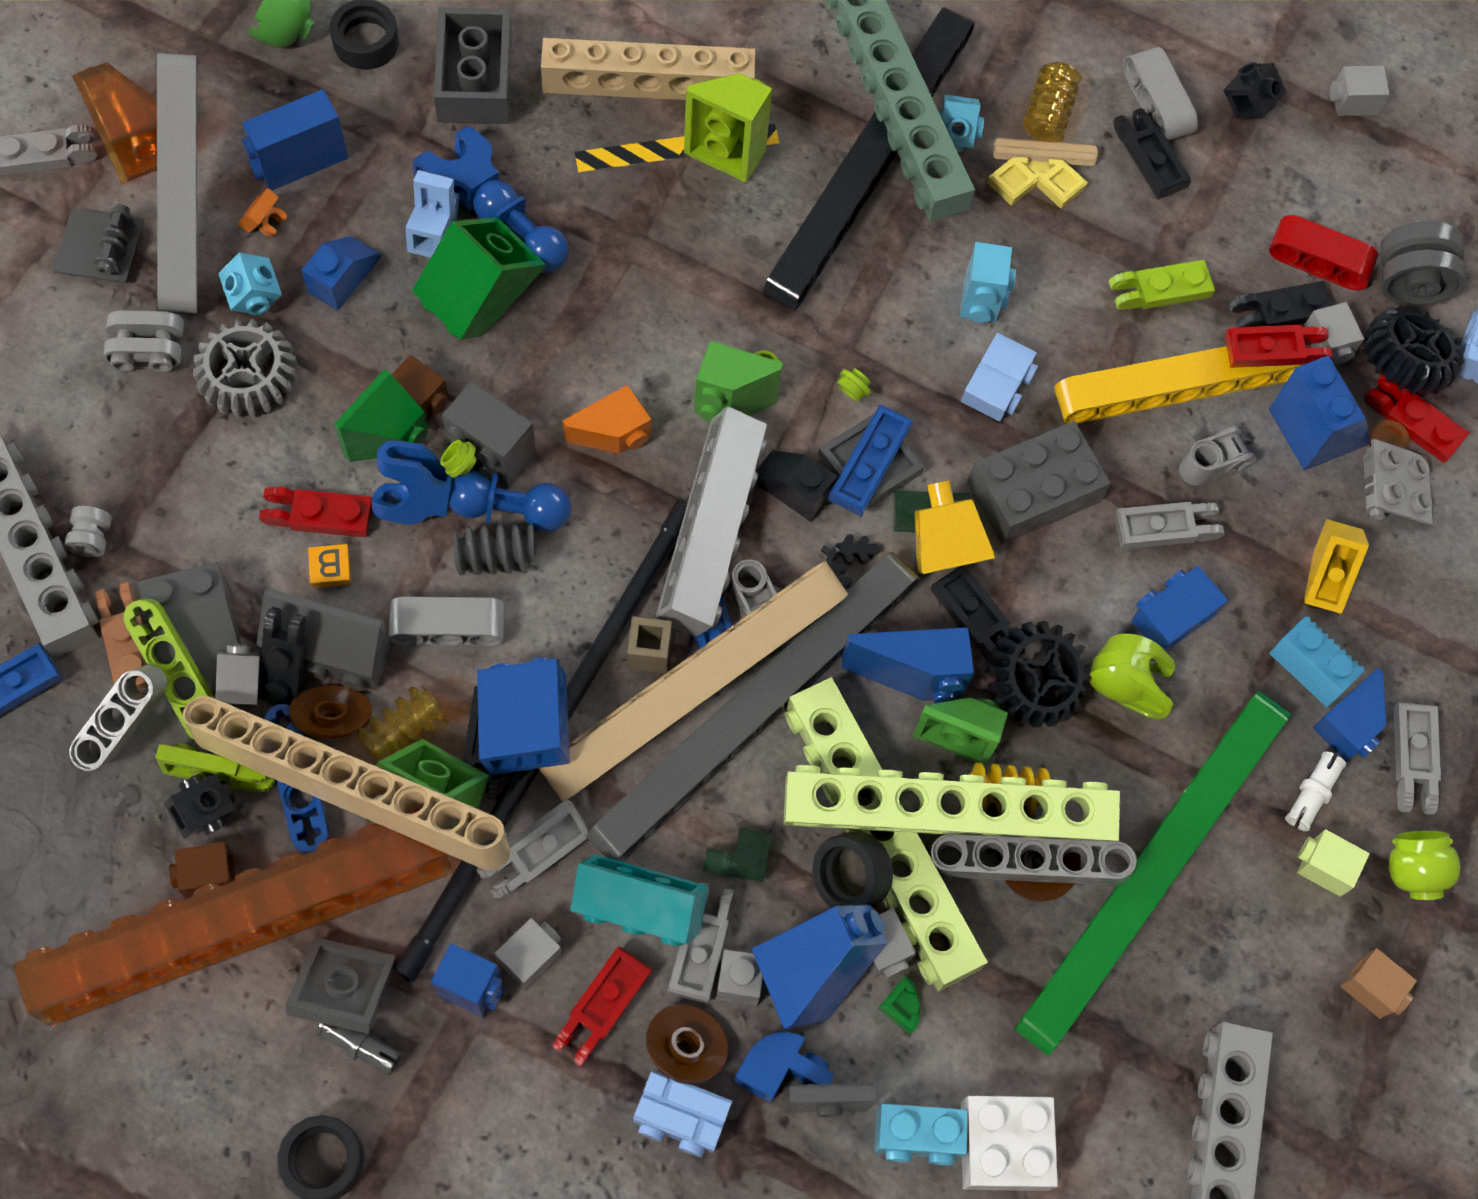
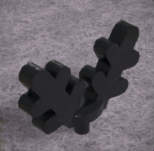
M847 534L843 543H837L832 550L825 545L820 550L828 556L825 561L846 591L853 581L850 577H843L841 574L846 573L847 565L853 563L854 556H857L861 564H866L869 557L877 556L880 551L878 545L867 544L869 541L867 536H862L858 544L852 543L854 536ZM838 555L842 556L846 564L836 563L835 559Z

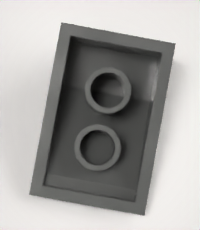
M218 562L138 581L141 599H153L164 608L212 694L216 695L218 651H226L228 644H241L227 579ZM151 610L144 611L147 625L152 632L150 634L151 639L165 634L163 628L156 631L152 629L149 619L153 617V613ZM160 641L156 645L155 654L158 661L164 664H169L173 661L175 649L171 643ZM184 676L179 677L175 683L176 693L183 699H190L194 695L196 687L192 679Z

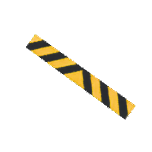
M775 123L768 126L766 146L780 144ZM684 136L574 152L578 172L690 157L684 154Z

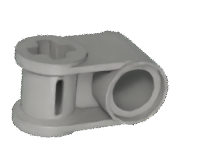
M1239 426L1229 427L1216 435L1195 442L1179 466V472L1183 480L1190 485L1201 486L1221 477L1237 474L1251 466L1257 460L1254 452H1249L1240 437L1242 431ZM1196 460L1202 461L1206 466H1202Z
M751 559L742 560L733 569L730 592L742 619L777 593L766 569L758 561ZM748 576L755 579L758 585L753 588H746L738 580Z

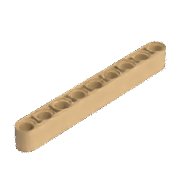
M826 561L818 564L569 743L570 764L538 769L561 801L567 800L847 597V591Z
M208 696L197 697L191 700L183 710V719L197 745L203 749L481 869H498L510 857V845L504 826L493 815ZM380 794H384L383 796H381V797H379V798H375L376 796H378V795H380ZM416 809H421L420 811L414 814H409L410 812ZM458 824L452 829L445 830L450 825ZM487 840H495L489 845H482Z

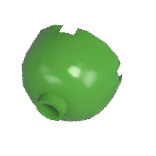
M263 0L254 17L260 21L257 25L258 29L250 27L248 35L265 45L275 48L291 46L299 37L306 40L315 24V21L310 19L312 11L311 0Z

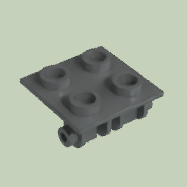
M116 204L115 208L110 209L109 213L72 208L53 272L127 284L145 219L132 217L129 213L130 208L123 204Z

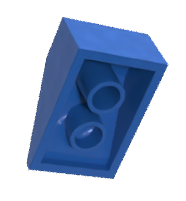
M968 628L848 634L841 659V667L923 701L934 700L936 704L958 700L963 697L974 674Z

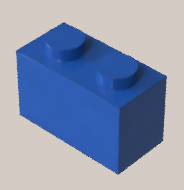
M1196 566L1187 574L1183 569L1178 571L1166 581V589L1159 594L1152 590L1136 603L1139 609L1131 622L1144 637L1159 644L1166 652L1218 615L1228 602V599L1199 566Z
M450 943L431 980V984L440 998L482 1018L485 1017L488 1009L495 1011L505 991V987L501 986L503 980L496 964Z

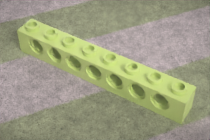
M832 677L789 697L785 718L791 731L794 734L800 733L806 744L803 747V752L810 766L820 767V772L823 774H837V768L832 760L835 757L843 756L851 761L852 768L861 769V776L878 777V771L882 770ZM820 722L828 723L832 726L834 733L827 736L820 735L814 729V725ZM823 786L824 793L830 803H838L837 792L831 787ZM871 789L860 790L866 792L872 801L871 804L861 807L867 810L876 809L879 805L877 793ZM844 829L846 833L862 831L871 834L870 830ZM889 831L891 839L880 842L889 854L891 863L894 861L905 863L910 870V875L901 878L893 874L891 889L882 902L888 910L894 908L912 946H914L921 959L918 962V967L924 980L928 985L934 983L939 992L982 970L988 962L918 834ZM913 897L923 898L929 905V912L926 914L914 912L910 907L909 899ZM934 933L944 935L949 942V949L946 951L934 949L929 942V935Z
M798 765L795 772H788L786 775L784 825L944 835L961 834L1119 841L1120 791L1108 790V784L1102 782H1084L1083 789L1067 788V781L1042 780V786L1026 785V779L1017 777L1001 778V784L984 783L985 777L980 775H960V781H943L944 774L931 772L919 773V779L902 778L903 772L879 770L878 777L861 776V769L837 768V774L820 773V767L810 765ZM828 786L837 792V805L827 808L818 803L816 791L820 787ZM871 789L877 793L879 805L876 809L867 810L860 806L857 799L860 790ZM911 791L918 796L920 800L918 811L907 812L900 806L899 796L902 792ZM950 793L958 797L961 803V809L958 814L950 815L942 809L940 801L943 794ZM985 796H993L1000 801L1002 810L998 817L988 816L984 812L982 801ZM1027 798L1036 799L1041 804L1042 815L1040 819H1031L1025 814L1023 805ZM1067 801H1076L1081 805L1083 817L1080 822H1074L1067 817L1065 813Z

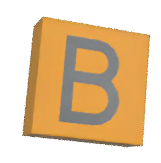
M348 544L308 547L309 575L312 588L351 585Z

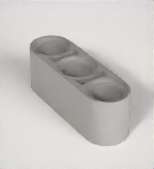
M1156 47L1126 56L1123 61L1125 78L1140 108L1145 109L1153 123L1159 126L1167 141L1195 133L1198 127L1197 114L1164 50L1161 47Z
M397 597L390 602L388 637L391 643L404 646H498L503 643L505 604L494 598Z
M143 665L125 672L117 680L71 743L69 756L77 768L84 771H92L111 762L118 756L167 688V679L160 668L154 665ZM138 676L144 678L148 684L147 695L137 689L136 679ZM114 708L120 710L123 714V726L118 725L114 721L112 716ZM90 740L99 745L101 750L100 758L91 753L89 749Z

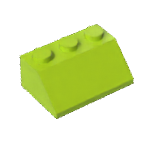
M740 73L689 85L686 90L684 154L747 183L766 152L772 88L766 86L758 79H751Z

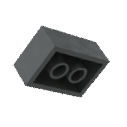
M439 7L434 102L438 122L509 124L512 61L510 9Z
M1075 421L974 462L967 481L1002 545L1100 503L1111 484Z

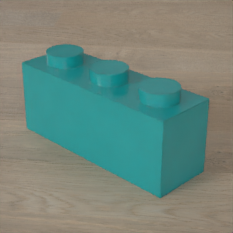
M594 854L578 863L570 911L583 914V918L592 923L602 924L611 922L621 925V929L627 933L636 935L649 933L659 936L660 941L665 944L681 946L687 944L700 934L709 886Z

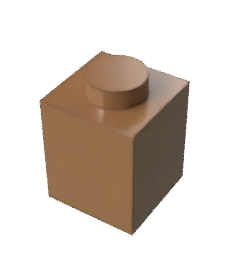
M1375 948L1360 958L1340 987L1381 1019L1391 1013L1399 1015L1406 1009L1413 999V995L1409 992L1417 980L1378 948Z

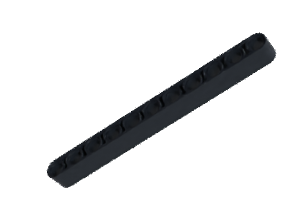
M946 7L941 8L912 53L931 97L934 96L962 52L975 25L974 21ZM875 112L774 267L765 284L763 295L794 311H797L898 153L897 150L893 151L890 147L887 127L884 121L880 122Z

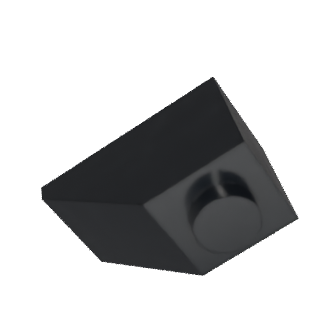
M772 450L756 470L758 473L757 486L810 522L813 521L828 502L829 493L837 479V475L805 454Z

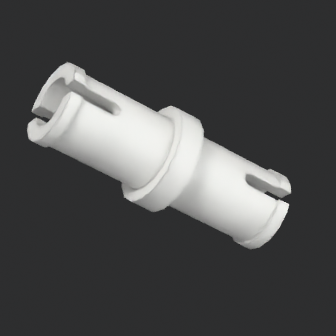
M1322 753L1321 759L1310 778L1302 781L1300 785L1301 793L1285 817V820L1294 827L1303 813L1304 815L1300 820L1298 829L1309 831L1310 825L1321 806L1330 801L1332 797L1331 789L1342 770L1346 767V762L1341 757L1337 756L1331 769H1328L1334 753Z

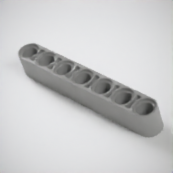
M157 53L158 311L170 313L197 314L198 310L197 56Z

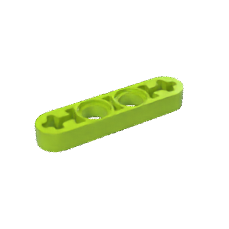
M146 598L134 601L127 606L124 612L123 620L147 665H154L165 674L167 688L164 694L187 734L194 739L183 719V710L191 700L197 697H215L160 603ZM140 607L143 611L151 610L153 617L149 619V623L152 629L156 631L163 628L165 634L153 637L147 642L145 636L152 634L146 623L140 625L137 623L136 618L140 615L138 608ZM160 641L171 643L175 649V657L169 664L159 662L155 656V647ZM181 676L192 679L195 684V693L190 699L181 698L175 691V683Z

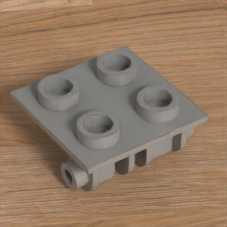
M1374 438L1371 439V447L1367 448L1366 454L1362 456L1365 473L1364 482L1367 484L1364 486V492L1370 494L1366 496L1367 506L1365 509L1366 513L1370 514V519L1375 521L1383 520L1386 518V513L1389 512L1432 526L1433 516L1428 457Z

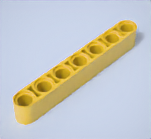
M1225 346L1071 376L1059 381L1054 386V391L1064 422L1067 424L1075 421L1078 424L1285 383L1295 368L1302 365L1230 368L1227 347Z

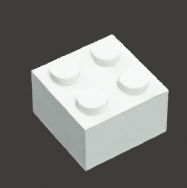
M967 1096L960 1102V1108L968 1110L967 1154L962 1157L963 1190L1049 1191L1058 1187L1054 1097Z

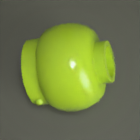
M1413 831L1395 835L1392 843L1395 844L1396 848L1392 849L1389 856V871L1394 884L1401 890L1409 891L1411 899L1435 900L1443 898L1444 890L1454 887L1460 877L1459 856L1455 848L1450 846L1453 840L1450 838L1449 833Z

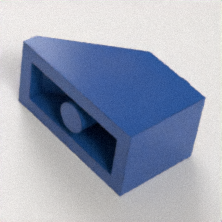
M352 236L323 243L301 270L308 293L339 310L378 262L381 254Z
M1377 668L1312 727L1346 762L1356 753L1364 758L1380 743L1375 736L1386 727L1384 673Z

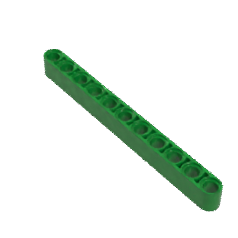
M1259 690L1252 696L1136 857L1135 870L1130 879L1121 885H1116L1019 1020L1014 1031L1047 1056L1052 1053L1291 715L1290 712Z

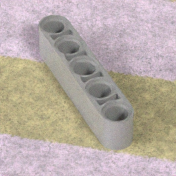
M947 834L937 838L931 849L932 861L936 869L942 876L950 878L1121 885L1130 879L1137 862L1132 848L1118 841ZM946 847H955L961 852L962 856L958 863L945 865L939 860V853ZM991 848L998 850L1003 856L1002 862L996 867L985 866L979 859L983 851ZM1031 850L1039 852L1044 858V864L1038 869L1027 868L1021 862V857L1025 852ZM1072 852L1079 853L1084 857L1086 866L1080 871H1071L1063 864L1064 856ZM1113 854L1121 855L1127 861V870L1122 873L1111 872L1105 865L1106 857Z

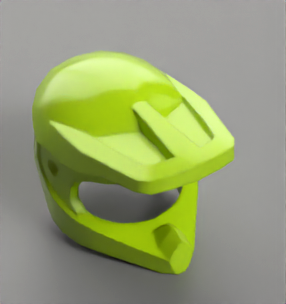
M1135 634L1114 635L1107 640L1093 660L1091 672L1089 673L1092 677L1090 684L1106 698L1153 720L1164 719L1170 714L1174 704L1159 689L1151 673H1160L1163 677H1170L1175 670V661L1159 644L1146 637Z

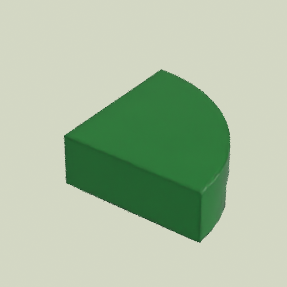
M905 975L879 1006L878 1010L911 1036L919 1022L920 1003L916 987Z

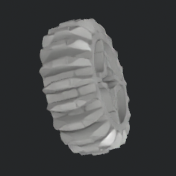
M236 318L235 327L228 329L226 325L221 323L220 334L217 335L209 331L208 339L210 343L199 342L198 349L201 354L193 355V362L196 367L193 369V376L197 382L196 386L199 393L205 396L207 403L211 407L217 405L219 411L223 414L232 410L233 415L238 419L243 411L247 410L249 415L254 418L256 409L263 408L265 412L269 413V404L271 402L282 405L283 398L281 393L291 394L292 386L290 382L296 381L297 378L295 370L297 368V360L295 355H293L291 343L285 340L280 330L273 331L271 325L267 322L259 327L253 318L247 326H243L242 322ZM274 358L273 368L265 378L263 372L269 367L268 362ZM226 359L228 363L222 369L223 374L217 378L218 369Z

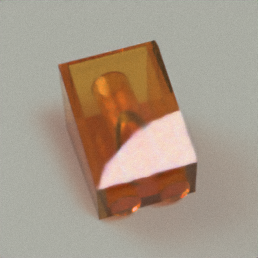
M108 62L88 67L81 72L73 74L72 77L121 184L157 171V99Z

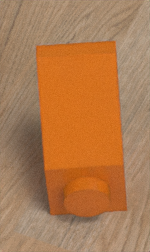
M628 385L562 420L563 434L567 443L618 454L629 448L635 450L641 447L651 436V418Z

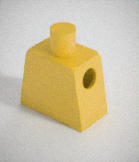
M950 480L927 485L932 507L915 511L916 563L918 573L926 574L994 559V552L972 499L954 502Z

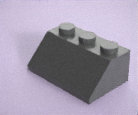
M266 588L263 595L257 647L260 653L262 651L265 615L271 606L282 610L281 630L288 632L290 620L295 613L304 615L306 617L305 637H307L304 674L317 680H326V677L341 680V684L345 687L357 691H363L365 687L377 690L392 649L383 620Z

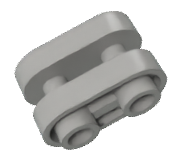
M120 310L111 312L107 316L106 333L112 338L104 343L103 360L110 364L112 369L122 372H128L133 369L169 372L172 368L178 367L181 362L182 348L176 341L183 338L184 320L174 313L164 311Z

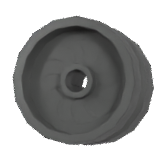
M1434 221L1412 222L1399 226L1387 233L1381 241V262L1383 267L1381 270L1382 294L1389 301L1414 307L1433 306L1458 296L1465 288L1463 234L1454 226Z

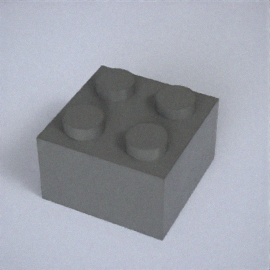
M470 382L442 414L448 446L456 440L473 444L476 448L474 455L476 456V462L474 466L491 482L493 473L498 474L497 483L499 482L510 489L536 457L533 423L473 382Z

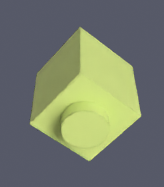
M1325 829L1314 839L1308 837L1302 845L1298 858L1303 861L1297 873L1341 897L1354 888L1370 853Z

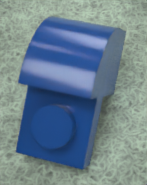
M779 1032L762 1038L751 1048L733 1083L771 1103L786 1074L805 1085L830 1084L835 1074L827 1070L830 1065L822 1058L807 1052L805 1057L798 1053L805 1037L790 1032Z

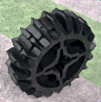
M1402 305L1397 309L1389 307L1386 311L1381 312L1379 316H1376L1369 325L1370 327L1366 331L1363 340L1365 343L1363 351L1369 355L1367 362L1375 365V373L1384 375L1387 378L1386 382H1393L1397 385L1398 390L1406 388L1411 395L1419 392L1426 397L1430 393L1438 394L1447 385H1451L1458 376L1457 373L1461 370V366L1464 363L1461 357L1464 350L1457 346L1459 339L1450 335L1451 328L1443 327L1440 324V319L1434 320L1429 316L1428 312L1424 314L1419 313L1414 306L1409 310Z
M1047 621L1038 622L1036 626L1032 622L1022 624L1021 630L1018 627L1008 630L1009 638L1002 637L997 641L1001 651L995 650L989 655L997 665L987 667L986 672L996 677V681L990 682L987 687L992 690L998 689L1000 693L994 698L993 702L996 704L1006 702L1007 705L1004 711L1008 712L1007 716L1016 714V723L1026 724L1029 721L1032 728L1042 727L1043 723L1047 727H1052L1058 724V719L1061 721L1071 719L1070 710L1079 711L1083 707L1078 698H1086L1091 694L1082 686L1083 683L1090 682L1092 679L1089 674H1084L1083 669L1090 666L1092 662L1088 659L1081 660L1080 654L1084 652L1086 647L1083 645L1073 647L1072 644L1076 635L1068 633L1063 636V626L1054 625L1049 628ZM1037 643L1042 645L1040 651L1034 654L1032 660L1029 658L1023 660L1018 658L1020 652L1028 644ZM1058 659L1061 663L1063 673L1060 671L1058 667ZM1034 668H1040L1042 670L1039 673H1043V679H1045L1044 681H1039L1037 679L1039 676H1036V670ZM1015 675L1021 681V691L1017 686ZM1047 689L1060 690L1058 697L1046 707L1037 705L1039 698L1044 697Z

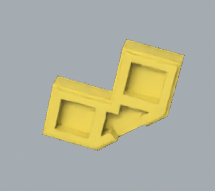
M1012 157L993 172L987 180V184L1011 206L1033 188L1038 187L1060 209L1081 194L1088 184L1064 160L1048 159V162L1028 161V157Z

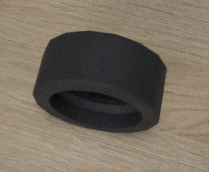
M352 0L342 5L333 14L329 24L333 48L339 59L348 66L362 70L375 69L388 63L396 55L399 46L396 19L390 9L379 1ZM372 23L385 29V35L371 45L358 46L344 40L345 33L358 24Z
M855 831L830 837L820 844L814 855L812 868L814 884L821 898L831 908L853 905H871V907H874L885 900L891 889L893 879L891 858L884 845L871 834ZM845 848L854 851L865 867L866 884L860 896L853 894L845 886L840 875V856Z
M326 1115L307 1117L292 1126L282 1139L277 1154L278 1173L285 1186L302 1199H338L350 1192L360 1179L365 1163L363 1145L357 1133L340 1119ZM325 1132L335 1135L343 1142L347 1152V1162L344 1171L338 1179L327 1185L316 1186L307 1183L300 1177L296 1169L295 1158L298 1148L305 1139L313 1134Z

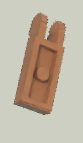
M130 583L120 584L119 592L126 609L129 604L136 600ZM105 589L95 591V596L102 618L99 619L115 684L125 672L147 665L125 626L123 620L124 613L113 615L110 596ZM141 612L139 617L136 618L139 625L144 624ZM138 676L136 679L137 689L148 688L146 680Z

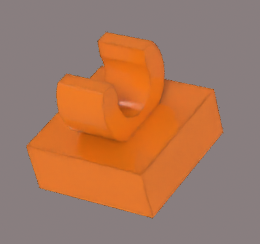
M266 188L256 197L237 225L248 233L258 226L263 235L272 237L277 230L270 226L268 217H273L280 223L287 218L286 213L282 209L272 207L279 196Z

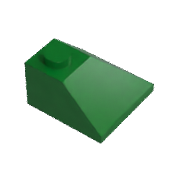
M385 369L334 423L344 458L350 462L376 459L379 447L387 441L421 444L428 431L425 412L393 375Z

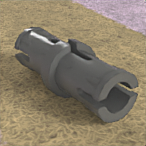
M320 1023L316 1030V1035L322 1036L345 1049L347 1056L351 1059L356 1060L360 1058L381 1070L387 1076L392 1075L396 1069L393 1067L394 1063L398 1065L403 1056V1051L397 1050L372 1036V1030L370 1034L336 1026L330 1027L323 1023Z

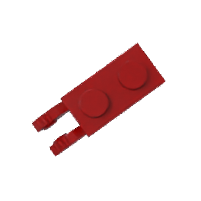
M1320 326L1234 327L1227 329L1224 335L1230 368L1303 365L1328 355L1331 360L1333 359L1331 348L1305 347V345L1319 344L1329 339L1328 329Z
M1381 375L1377 380V386H1379L1382 392L1375 388L1369 390L1364 397L1365 402L1385 418L1384 421L1442 463H1446L1470 432L1417 394L1411 395L1406 388L1398 390L1396 384L1391 381L1386 382L1387 378Z
M266 487L264 489L263 498L268 502L292 505L291 513L279 509L265 508L260 510L259 520L264 524L290 527L294 531L368 537L372 514V497L300 489H295L294 492L284 487Z
M618 946L569 1013L570 1019L556 1037L552 1046L561 1051L570 1043L578 1026L582 1025L591 1032L587 1041L576 1052V1057L573 1061L582 1067L594 1052L600 1040L604 1041L652 974L653 969Z

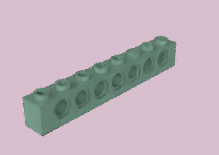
M824 0L829 10L833 9L839 35L845 37L849 44L848 50L852 63L854 65L858 64L864 90L866 93H871L875 101L876 116L880 122L884 121L887 127L890 147L893 151H898L901 158L903 175L906 180H911L914 186L915 201L919 209L925 210L929 221L970 210L975 188L887 1Z

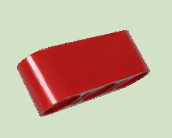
M1287 215L1280 219L1269 246L1270 255L1277 261L1346 289L1357 291L1363 290L1368 286L1379 256L1378 251L1365 242L1296 215Z

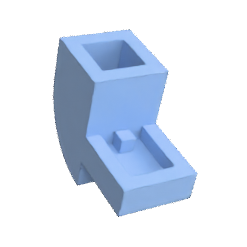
M418 170L413 180L415 207L405 227L407 252L431 258L451 222L457 220L459 194L454 193V179Z

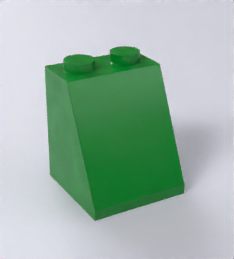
M498 217L452 221L413 287L412 292L422 301V305L427 311L435 314L446 325V329L451 335L460 340L479 337L488 331L543 271L546 264Z

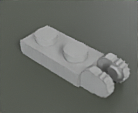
M81 124L80 126L71 125L67 129L0 136V176L71 167L72 164L96 160L98 157L97 148L92 144H88V142L95 141L96 130L91 125Z
M1191 502L1116 509L1114 519L1120 549L1219 539L1225 534L1222 525L1196 526L1195 520L1210 519L1218 516L1220 512L1217 503L1191 504Z
M1398 702L1393 706L1396 781L1399 782L1397 787V807L1401 812H1411L1414 804V783L1423 784L1421 791L1424 814L1433 815L1437 812L1439 805L1438 783L1441 781L1438 707Z
M565 800L509 841L511 854L503 866L494 870L477 867L476 870L481 878H488L511 862L515 871L506 873L490 889L495 898H501L524 882L529 883L585 841L590 830L573 803Z
M700 882V884L709 886L707 883ZM724 889L718 904V916L704 914L700 934L687 944L679 946L668 987V994L708 1004L729 920L726 919L734 890Z

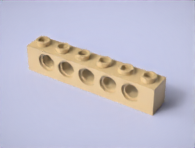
M543 38L541 58L543 93L686 100V90L692 84L738 73L751 79L755 78V49Z

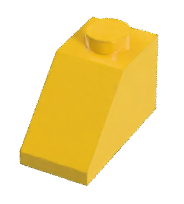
M1326 519L1312 556L1304 597L1305 604L1342 614L1369 547L1363 529Z

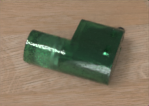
M740 827L736 851L730 852L707 847L703 871L763 882L772 830L765 829L764 832Z

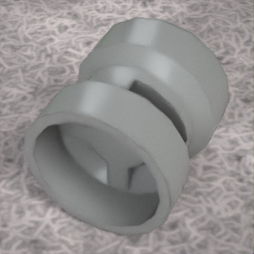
M74 507L70 516V523L73 528L72 531L66 534L65 549L80 556H103L107 544L104 532L110 529L112 516L108 512L95 507Z

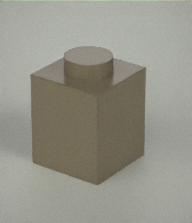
M632 616L627 650L628 670L667 673L672 621Z

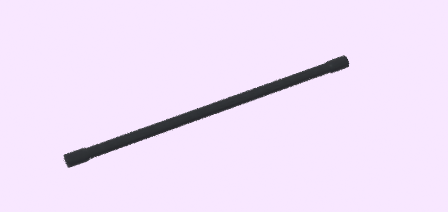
M677 500L660 528V533L568 683V722L677 542L687 502ZM538 768L516 771L490 812V815L495 816L502 822L504 828L539 772ZM487 840L482 845H489L495 840ZM461 860L420 930L411 939L393 970L412 982L416 981L433 953L435 943L478 873L476 870L477 866Z

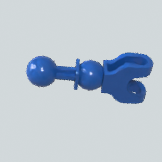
M466 126L455 133L454 148L459 159L443 160L432 152L426 151L412 160L414 177L417 171L420 170L454 179V193L459 194L460 204L464 205L469 211L475 209L479 218L498 217L546 264L541 273L555 272L565 264L569 255V245L566 237L554 227H537L524 215L526 199L523 196L518 197L515 189L510 184L498 180L499 172L491 164V144L474 128Z
M387 441L377 451V467L380 473L385 477L401 482L381 485L372 497V510L374 514L385 521L412 525L422 522L430 516L446 517L449 507L455 514L465 519L478 518L486 514L485 522L490 523L492 509L523 514L526 522L529 525L533 524L535 530L553 532L563 527L571 515L572 507L568 494L561 487L552 483L538 484L527 493L496 488L498 478L496 473H493L492 482L484 474L475 470H470L466 475L460 474L454 478L446 474L445 468L440 464V460L437 459L434 453L421 444Z

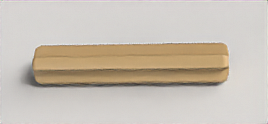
M996 138L993 144V157L995 159L1010 160L1012 157H1028V161L1048 162V159L1064 160L1067 164L1093 166L1098 156L1097 146L1089 144Z

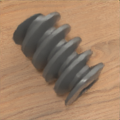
M530 524L528 526L525 536H522L518 525H513L510 536H506L502 525H498L494 537L490 536L487 526H482L479 537H475L471 526H467L463 538H459L455 528L454 557L459 575L466 574L469 564H471L475 575H481L484 564H487L491 574H497L500 563L503 564L506 574H512L516 563L519 564L522 573H528L531 562H534L535 565L534 525Z

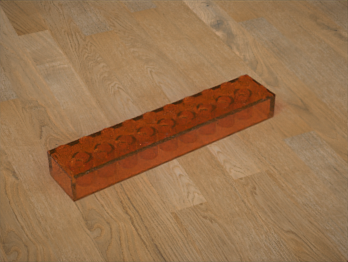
M416 809L410 812L409 814H414L420 811L421 809ZM373 823L362 827L357 831L358 835L342 841L341 838L326 840L317 846L316 851L301 856L300 853L286 855L276 861V866L260 871L258 868L243 871L236 875V881L219 887V884L203 886L194 891V896L180 902L176 899L160 902L152 907L153 912L136 918L135 915L120 917L110 923V928L100 932L84 931L68 938L67 944L57 948L41 947L34 949L25 955V960L14 963L13 966L27 1014L53 1027L452 875L454 873L447 853L382 825Z

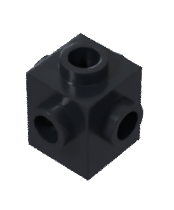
M1251 62L1241 67L1236 77L1223 90L1236 119L1264 118L1267 113L1275 108L1276 103L1287 92L1274 63L1258 64L1256 62Z
M199 773L180 783L178 786L181 791L170 796L164 803L181 835L186 839L202 829L207 836L229 824L226 817L235 810L233 802L236 799L230 785L225 780L220 781L216 773L205 779Z

